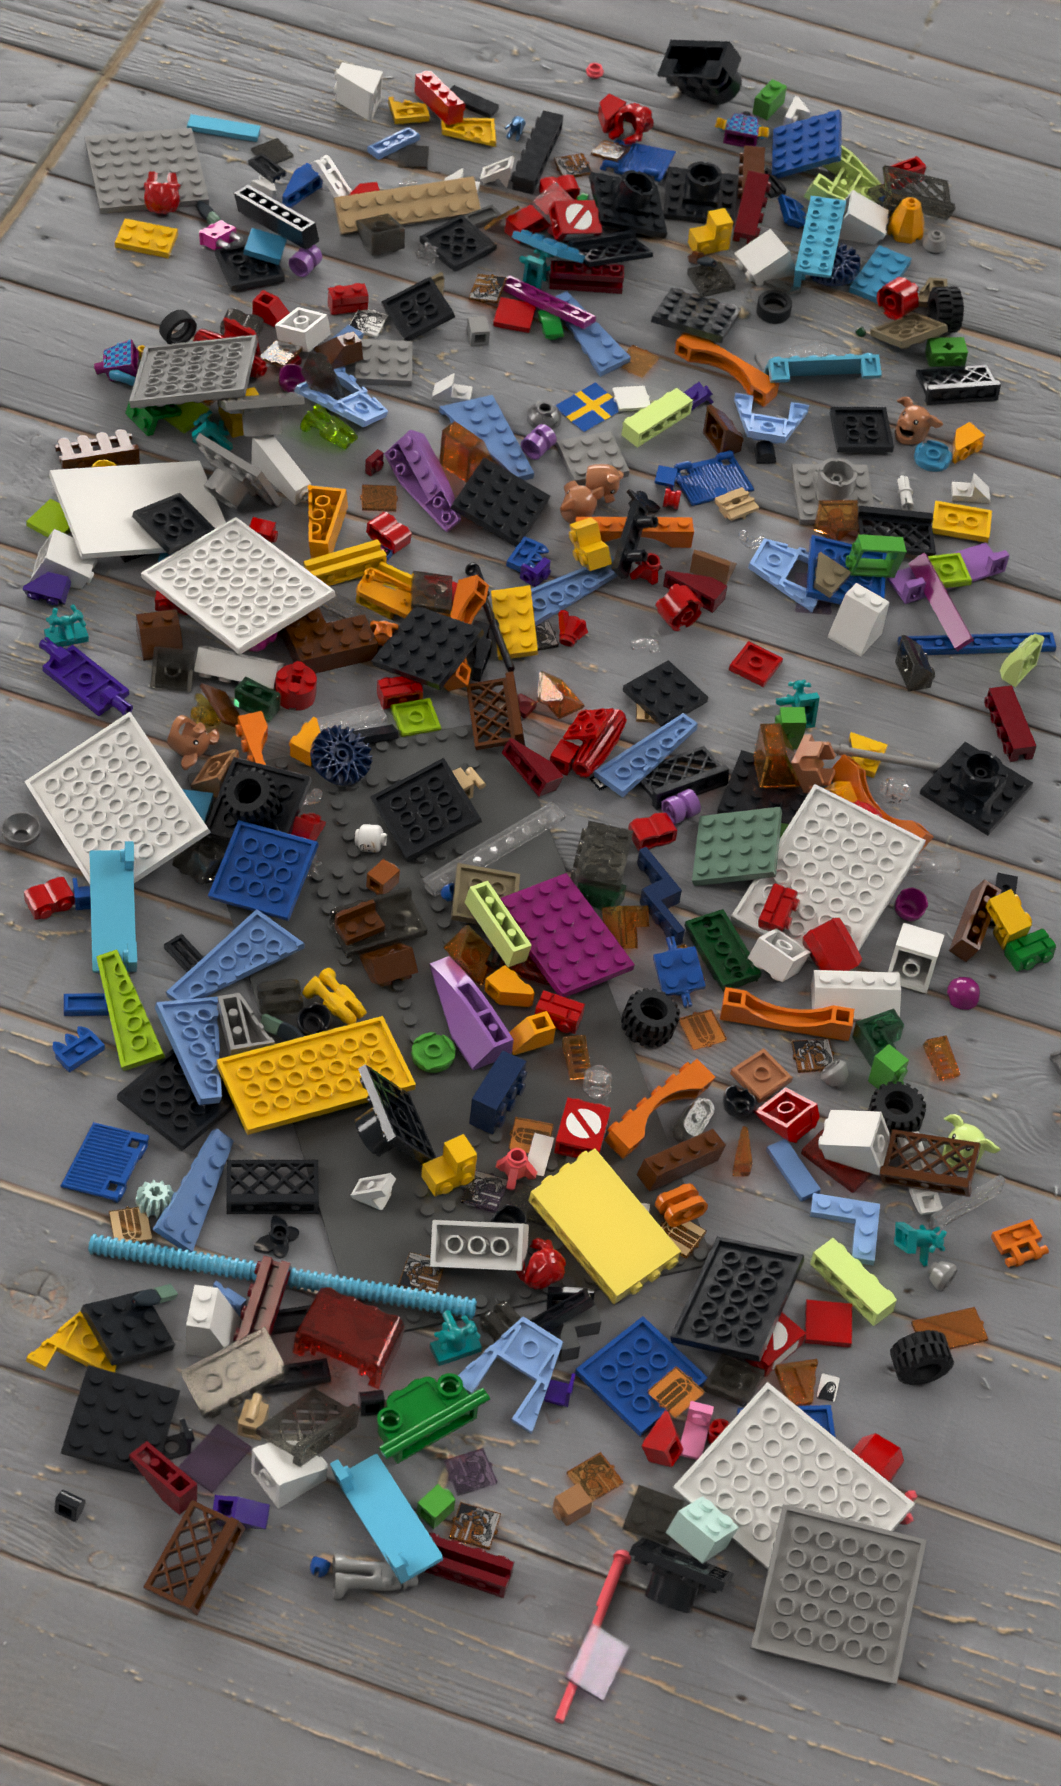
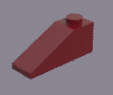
M669 570L665 572L663 586L668 589L674 584L688 586L703 603L702 608L711 613L725 600L728 587L712 577Z
M513 738L507 741L501 752L539 797L556 791L564 778L551 761Z
M148 1441L129 1454L131 1461L162 1501L178 1515L187 1510L192 1500L197 1502V1483Z

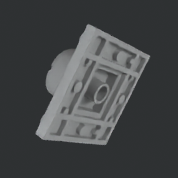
M295 392L242 396L237 399L232 397L218 400L217 403L218 407L227 413L242 414L244 436L253 437L264 436V434H282L281 413H283V407L288 409L300 408V404H305L304 396Z
M202 434L198 435L195 440L200 446L199 449L205 453L204 457L211 461L210 465L215 468V471L204 485V488L213 497L223 504L226 503L228 507L236 509L246 494L252 497L257 494L262 497L261 500L267 505L273 504L279 507L282 500L261 470Z
M830 458L821 464H792L791 473L799 525H857L854 524L853 517L858 506L874 507L867 465H853L850 461L841 458Z

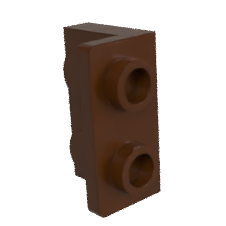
M373 899L361 902L352 908L341 910L335 915V929L346 946L385 931V924L375 910L376 903Z

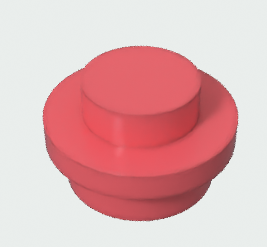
M591 63L586 69V74L593 79L600 78L603 75L602 66L599 63Z

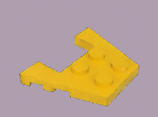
M81 1311L61 1326L53 1336L42 1342L41 1346L28 1354L26 1362L44 1371L56 1352L85 1366L89 1365L111 1372L116 1370V1365L112 1366Z

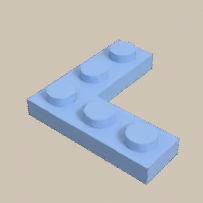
M813 1193L810 1217L855 1224L851 1256L858 1259L862 1264L874 1265L880 1204Z

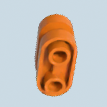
M682 1184L673 1190L663 1192L658 1195L655 1201V1207L660 1214L664 1215V1219L670 1227H677L702 1216L708 1208V1204L702 1196H699V1192L693 1184Z

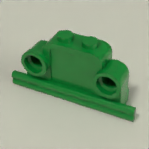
M453 1373L443 1374L439 1377L438 1381L429 1376L414 1379L402 1390L393 1391L388 1396L386 1408H383L378 1413L377 1432L384 1442L383 1445L379 1446V1450L386 1459L393 1457L398 1464L477 1419L478 1407L489 1401L490 1396L484 1388L469 1395L463 1387L462 1379Z

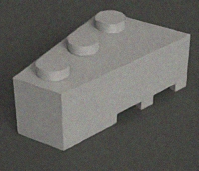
M240 993L218 996V1013L229 1056L275 1044V1041L272 1037L268 1036L261 1022H258L254 1012Z

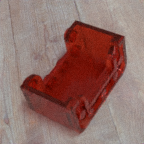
M320 1288L295 1335L292 1353L303 1357L307 1351H311L313 1356L316 1355L317 1351L358 1368V1375L363 1377L366 1374L369 1378L368 1385L379 1390L401 1345L405 1326L402 1319L396 1315H389L380 1311L375 1306L363 1304L354 1297L336 1292L333 1288Z

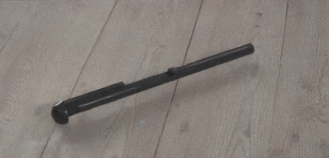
M472 562L466 566L465 572L468 576L478 575L484 580L480 566L477 563ZM488 591L483 609L508 672H513L515 667L500 631L499 622L495 619L488 600V596H490Z

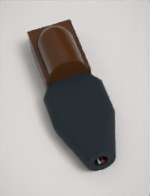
M693 251L691 255H688V261L691 263L709 267L717 266V261L704 255L703 252Z

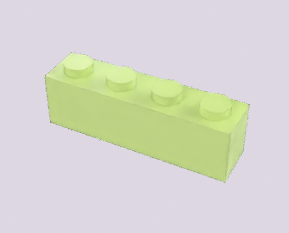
M678 388L667 392L649 406L640 409L633 416L626 418L622 424L621 435L638 448L690 415L693 400Z
M485 881L469 887L464 903L507 967L526 961L532 945L490 883Z
M832 1238L813 1252L810 1264L873 1326L894 1311L897 1301L894 1294L890 1290H886L879 1283L877 1277L870 1274L858 1259L851 1256L843 1244L838 1243Z

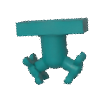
M535 249L534 253L540 254L539 258L521 255L519 261L525 264L522 281L541 290L542 280L544 282L547 280L545 275L547 271H550V266L547 267L546 258L554 257V255L540 249Z
M211 410L201 414L194 421V426L200 422L202 423L200 427L192 432L195 444H198L195 439L199 434H202L228 451L233 449V443L224 437V435H229V432L223 428L224 421L220 420L219 425H217L215 422H210L207 418L213 413Z
M74 604L70 605L74 614L57 617L58 609L53 608L52 614L46 618L50 628L44 629V635L58 647L89 642L83 613L77 610Z
M805 679L795 682L790 681L788 686H793V689H796V693L793 696L788 694L786 697L776 698V704L780 706L791 704L792 707H804L807 721L806 728L815 727L820 700L818 693L806 694L804 692V687H811V683H806Z
M896 1222L894 1245L908 1254H916V1247H920L919 1261L923 1267L928 1266L929 1252L933 1253L936 1248H939L942 1252L945 1251L943 1244L947 1232L942 1230L939 1235H936L941 1230L940 1227L937 1226L933 1230H927L925 1225L921 1224L919 1226L920 1229H914L905 1222Z
M449 1310L443 1312L445 1322L442 1324V1330L434 1333V1336L439 1340L430 1342L429 1346L438 1367L482 1352V1346L479 1341L481 1335L477 1332L474 1321H469L467 1316L461 1317L466 1325L460 1328L457 1326Z

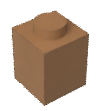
M577 1483L555 1496L553 1513L567 1527L590 1513L592 1500L581 1485Z

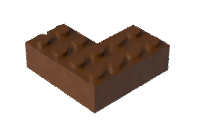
M317 607L280 630L293 662H303L315 674L371 661L378 651V642L365 614L326 623L320 608Z

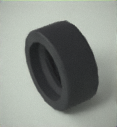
M778 290L765 291L758 297L756 313L759 318L767 323H783L790 317L792 300L784 292ZM777 304L783 307L784 309L772 310L767 308L765 305Z
M175 310L162 320L159 333L167 344L185 343L194 336L197 323L187 311ZM181 323H184V325L179 331L172 334V331L175 329V327H177Z

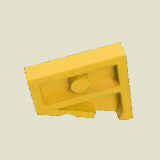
M388 97L389 108L395 124L420 123L430 120L426 104L414 103L409 100H404V103L394 101V97Z
M850 732L849 742H851L852 748L884 754L887 750L888 745L853 732ZM852 756L865 770L866 776L875 777L881 761Z

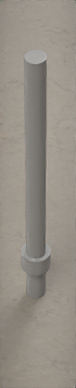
M831 744L837 756L845 754L932 771H938L941 767L940 763L851 748L846 744Z

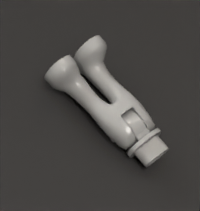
M334 1553L333 1599L343 1598L347 1590L354 1588L392 1591L401 1589V1587L407 1589V1586H418V1575L401 1584L387 1561H361L349 1559L339 1553ZM345 1573H366L371 1574L372 1576H359Z

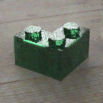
M894 1008L856 1022L852 1038L871 1068L874 1057L887 1045L890 1044L896 1049L893 1042L900 1040L904 1023Z

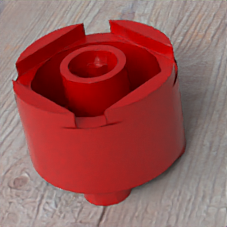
M897 277L879 289L877 292V302L879 307L882 306L885 310L883 312L885 316L892 320H897L917 309L919 306L918 286L906 278Z
M674 584L669 589V592L656 602L655 606L657 607L658 614L672 630L681 631L680 627L685 626L687 628L700 617L702 613L700 608L703 607V603L688 586Z
M297 661L277 671L275 694L279 705L285 709H289V707L296 708V711L305 710L313 705L316 697L317 677L311 668L305 666L303 662Z

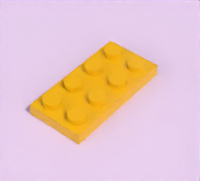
M531 586L492 590L493 613L495 619L499 622V628L511 659L539 655ZM497 645L498 660H503Z

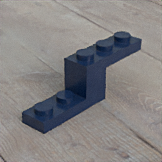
M644 847L639 850L637 865L641 871L646 873L652 884L642 888L640 905L652 916L654 923L661 927L666 938L675 937L677 946L683 943L685 929L668 908L680 903L682 890L649 849Z

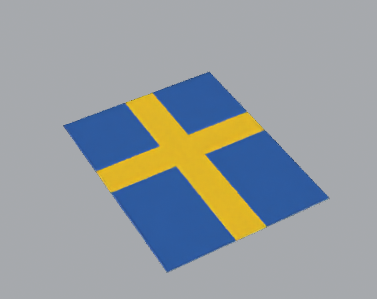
M596 382L555 405L564 416L583 432L619 412L617 404L614 402V397Z

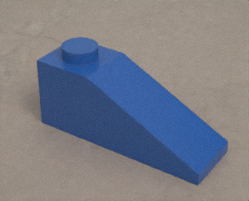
M306 163L294 171L282 195L283 205L291 208L322 187L323 180L318 172L313 170L312 165Z

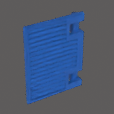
M616 139L613 144H620L629 148L617 159L606 156L600 169L606 171L608 167L614 168V173L622 175L628 170L641 171L649 176H654L655 181L661 182L676 151L638 143L625 145L622 140Z
M733 451L718 453L715 458L696 463L685 461L674 465V468L678 469L676 481L691 506L715 501L716 497L741 487L748 492L754 491L752 484L734 457ZM728 459L730 465L724 466L722 460ZM686 469L689 475L682 476L680 471Z
M93 1122L61 1187L111 1199L115 1203L120 1202L127 1189L126 1184L138 1160L142 1159L148 1147L149 1135ZM132 1140L139 1142L137 1149L129 1147ZM110 1183L117 1184L115 1191L107 1190Z

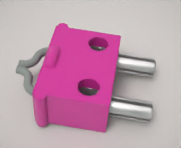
M223 220L204 227L199 231L200 245H205L213 250L220 248L228 250L231 242L237 241L241 243L243 241V237L236 234V227L225 223Z

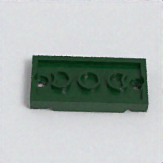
M724 909L685 921L684 926L691 936L693 945L723 992L725 987L737 988L747 983L758 981L762 973L748 959L750 953Z

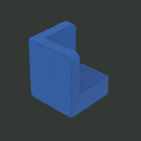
M659 465L655 484L668 486L673 491L678 469Z
M72 878L75 909H91L90 886L78 887L77 878Z

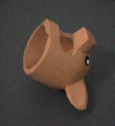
M901 397L897 400L898 403L905 407L899 416L894 431L898 442L907 445L919 444L925 440L931 426L939 428L943 425V422L937 417L930 415L924 407L914 405L910 397ZM900 428L914 431L911 438L904 436L900 432Z
M609 464L589 465L586 474V487L590 490L604 487L603 496L605 503L614 502V494L617 493L620 487V480L624 477V474Z
M576 481L568 482L564 486L565 497L560 507L561 515L571 524L575 523L576 517H592L596 510L597 500L604 495V487L590 490L586 486L578 485Z
M180 715L172 724L167 745L183 757L181 767L183 770H188L197 762V758L205 753L209 745L218 743L219 732L217 729H213L208 733L201 722L197 724L187 716ZM185 723L183 732L180 735L179 729Z

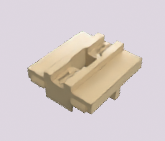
M743 487L715 498V504L719 507L721 514L731 521L738 518L744 520L746 515L759 510V506L754 502L755 499L751 498L749 492L745 491Z

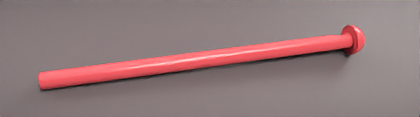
M618 1550L613 1555V1563L596 1604L598 1609L586 1640L581 1645L580 1655L554 1719L558 1723H564L624 1566L631 1563V1555L626 1550Z

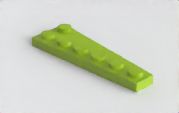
M118 950L96 956L122 1070L127 1071L165 1058L162 1047Z

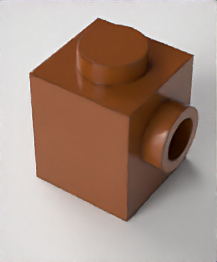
M382 859L367 873L366 887L383 898L399 883L400 869L395 864Z

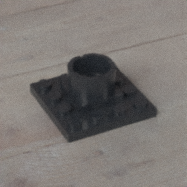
M703 161L694 162L687 169L669 166L667 169L663 208L664 219L706 224L708 211L725 208L733 221L734 227L738 175L721 173L718 166L709 162L704 163Z
M635 170L624 172L622 178L603 173H590L589 181L592 196L598 208V218L602 226L623 231L633 230L638 234L662 239L666 238L668 233L658 187L650 176Z
M964 742L921 788L920 795L989 836L1032 788L1033 782L1003 765L996 755L994 756L988 751L979 750Z
M365 1064L358 1068L361 1075L360 1082L369 1094L367 1099L372 1108L355 1118L354 1123L356 1129L359 1130L358 1134L369 1151L380 1157L396 1147L400 1152H405L411 1159H416L421 1165L437 1158L410 1094Z
M645 1537L634 1543L629 1555L634 1556L633 1561L645 1566L648 1563L654 1564L645 1596L661 1605L667 1604L668 1608L684 1613H690L702 1584L704 1585L703 1589L717 1594V1591L722 1592L731 1583L734 1573L710 1563L704 1562L702 1564L695 1557Z

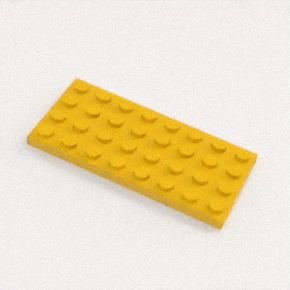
M383 1016L216 1060L219 1073L247 1135L369 1102L367 1099L369 1094L360 1082L361 1075L358 1068L365 1064L406 1092L415 1090L416 1083Z

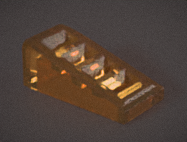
M586 1035L564 1036L562 1047L570 1079L592 1078ZM579 1046L580 1049L571 1050V1047ZM580 1053H581V1055H582V1056H578V1057H572V1054H580ZM583 1061L584 1064L573 1065V1062ZM585 1068L586 1071L575 1073L574 1069Z
M947 1035L927 1039L924 1042L923 1047L940 1081L961 1075ZM944 1054L945 1057L938 1058L937 1055ZM941 1062H948L946 1065L941 1066L940 1064ZM951 1068L952 1072L943 1073L944 1069Z
M742 1126L732 1171L733 1176H749L753 1163L747 1126Z

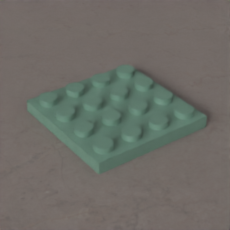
M773 807L700 816L692 876L694 886L776 877L782 820L781 808Z

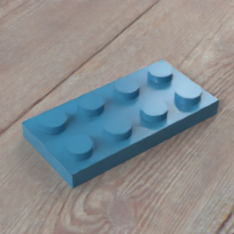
M523 229L521 232L513 231L512 238L544 252L580 263L584 261L585 256L579 254L578 249L568 247V245L547 238L545 235L539 233L532 235V232Z
M879 245L851 284L849 292L878 304V290L895 278L902 277L911 264L912 258Z

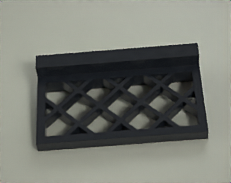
M633 230L569 239L568 247L578 249V253L585 256L583 263L588 267L651 258L654 253L636 239V232Z
M988 365L916 370V376L926 395L925 402L927 405L999 399L1001 383L999 380L994 379Z
M858 506L853 521L854 524H857L859 535H874L873 532L875 530L883 536H891L895 532L912 546L911 548L906 547V554L920 556L925 552L927 556L936 555L931 524L933 513ZM863 525H870L873 528L868 530ZM881 527H889L891 530L886 532ZM900 529H907L909 532L905 534ZM919 531H927V534L923 536ZM913 534L920 540L916 543L909 536ZM925 543L929 550L923 549L920 544Z
M702 746L663 760L649 773V775H652L651 779L644 778L639 784L651 797L653 807L658 810L662 808L663 800L671 796H677L678 793L687 789H691L696 795H700L727 785L729 781V768L725 764L720 765L708 749ZM701 754L706 757L705 760L694 758ZM681 761L688 762L687 766L679 765L677 763ZM692 763L702 765V768H694L691 765ZM706 766L713 768L710 770H705ZM661 768H668V769H670V771H669V772H664V771H659V769H661ZM674 770L683 771L684 774H683V775L674 774L673 771H674ZM688 773L696 774L690 777L687 776ZM656 776L666 778L665 782L655 780ZM670 779L678 780L676 782L669 783ZM653 785L658 786L659 788L653 790L651 787Z
M227 1160L226 1214L319 1213L318 1160ZM231 1167H241L245 1172L237 1177L231 1172ZM258 1167H264L268 1172L260 1177L254 1170ZM281 1167H287L291 1172L283 1177L277 1170ZM304 1167H314V1172L308 1177L302 1174L300 1170ZM272 1174L280 1180L273 1187L265 1181ZM295 1174L303 1180L296 1187L288 1181ZM248 1175L257 1180L250 1187L243 1182ZM238 1184L246 1190L242 1194H231V1190ZM262 1184L269 1191L265 1194H257L254 1190ZM285 1184L292 1191L288 1194H280L277 1190ZM308 1184L314 1190V1194H303L300 1189Z

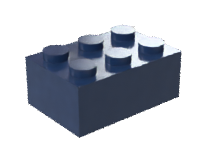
M502 1050L472 1098L470 1125L492 1135L497 1128L503 1126L507 1111L511 1112L513 1110L517 1095L521 1096L525 1090L526 1084L524 1081L528 1073L525 1070V1060Z

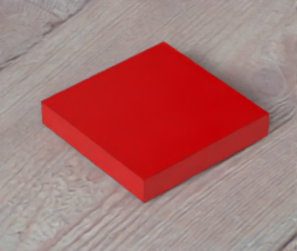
M500 297L493 326L530 333L536 306L525 301Z
M748 641L729 665V671L764 687L782 664L783 658Z
M806 1299L805 1343L851 1348L852 1304Z

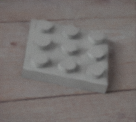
M360 339L362 341L363 360L355 363L357 384L412 386L413 341Z
M611 431L557 440L556 447L571 480L576 481L578 485L586 484L587 468L593 464H609L622 471L624 477L629 476V468Z

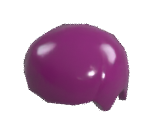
M288 364L280 368L278 383L287 393L294 392L296 385L307 381V375L303 374L302 368L298 365Z
M913 887L903 889L895 900V912L903 920L909 922L919 920L928 907L926 895L921 890Z
M958 977L949 983L947 996L950 997V1004L953 1007L971 1009L976 1007L979 1002L980 989L978 984L971 978Z

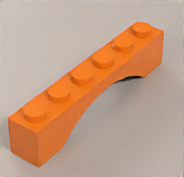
M684 333L676 340L674 354L688 362L711 365L729 373L742 384L747 395H753V401L762 407H765L777 396L779 383H770V376L714 342L689 333Z
M576 517L575 522L593 518L598 522L601 540L605 543L621 538L627 517ZM657 517L658 526L656 528H643L641 537L658 540L672 548H691L694 535L692 517Z
M478 575L458 580L451 618L471 625L474 617L486 602L489 585ZM466 658L443 686L448 691L468 686L471 668Z
M262 711L238 716V725H235V732L237 737H241L242 751L244 753L247 752V760L266 765L262 751L268 738V725Z
M843 754L832 767L836 772L832 779L833 783L836 781H850L857 800L872 805L882 814L883 819L926 840L921 851L934 838L920 823L913 820L896 819L883 811L869 791L865 770L852 757Z
M725 987L720 1020L849 1041L855 1009L835 1005L818 1009L785 1008L765 1002L746 990Z
M698 1059L691 1064L689 1062L685 1063L680 1068V1073L677 1076L672 1074L665 1081L666 1085L656 1087L650 1094L651 1097L649 1099L644 1097L636 1105L637 1109L634 1111L628 1110L621 1118L622 1121L620 1123L615 1121L607 1129L609 1134L604 1141L622 1159L634 1151L645 1137L647 1119L654 1110L671 1101L696 1099L709 1088L716 1077Z

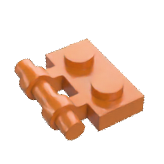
M1032 1219L992 1232L991 1238L1000 1254L1010 1253L1012 1256L1005 1259L1007 1267L1014 1265L1018 1267L1024 1265V1262L1028 1260H1038L1043 1255L1049 1253L1046 1245L1038 1246L1037 1243L1041 1242L1042 1235ZM1027 1246L1029 1251L1021 1253L1019 1249Z

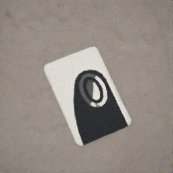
M822 1374L817 1397L834 1402L840 1378Z

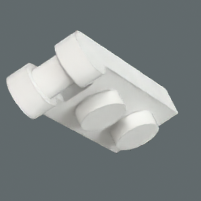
M328 155L312 162L313 170L318 172L334 198L347 196L352 192Z

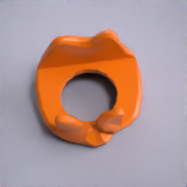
M387 621L370 622V627L378 642V646H383L392 637L395 630L399 628L398 624Z

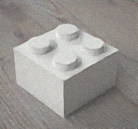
M297 307L275 325L278 341L301 347L299 350L303 352L311 351L331 335L327 314Z
M775 928L758 938L748 959L757 968L767 971L774 980L784 982L800 972L811 952Z

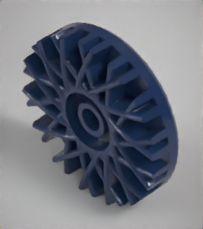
M841 242L840 247L837 246L831 278L809 276L817 283L825 286L838 287L849 284L857 278L860 272L861 262L859 254L856 255V249L852 247L848 250L847 244L843 245Z
M334 725L331 729L328 726L316 736L311 745L310 758L315 770L322 778L336 785L349 786L358 783L368 773L373 762L371 760L373 755H369L372 750L368 747L369 743L365 745L363 742L365 737H360L361 733L355 735L353 733L354 728L349 731L348 726L345 729H341L342 725L338 727Z

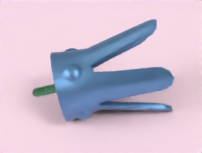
M515 116L512 119V123L504 128L506 130L511 126L506 135L507 139L517 131L516 141L519 140L526 124L522 117Z

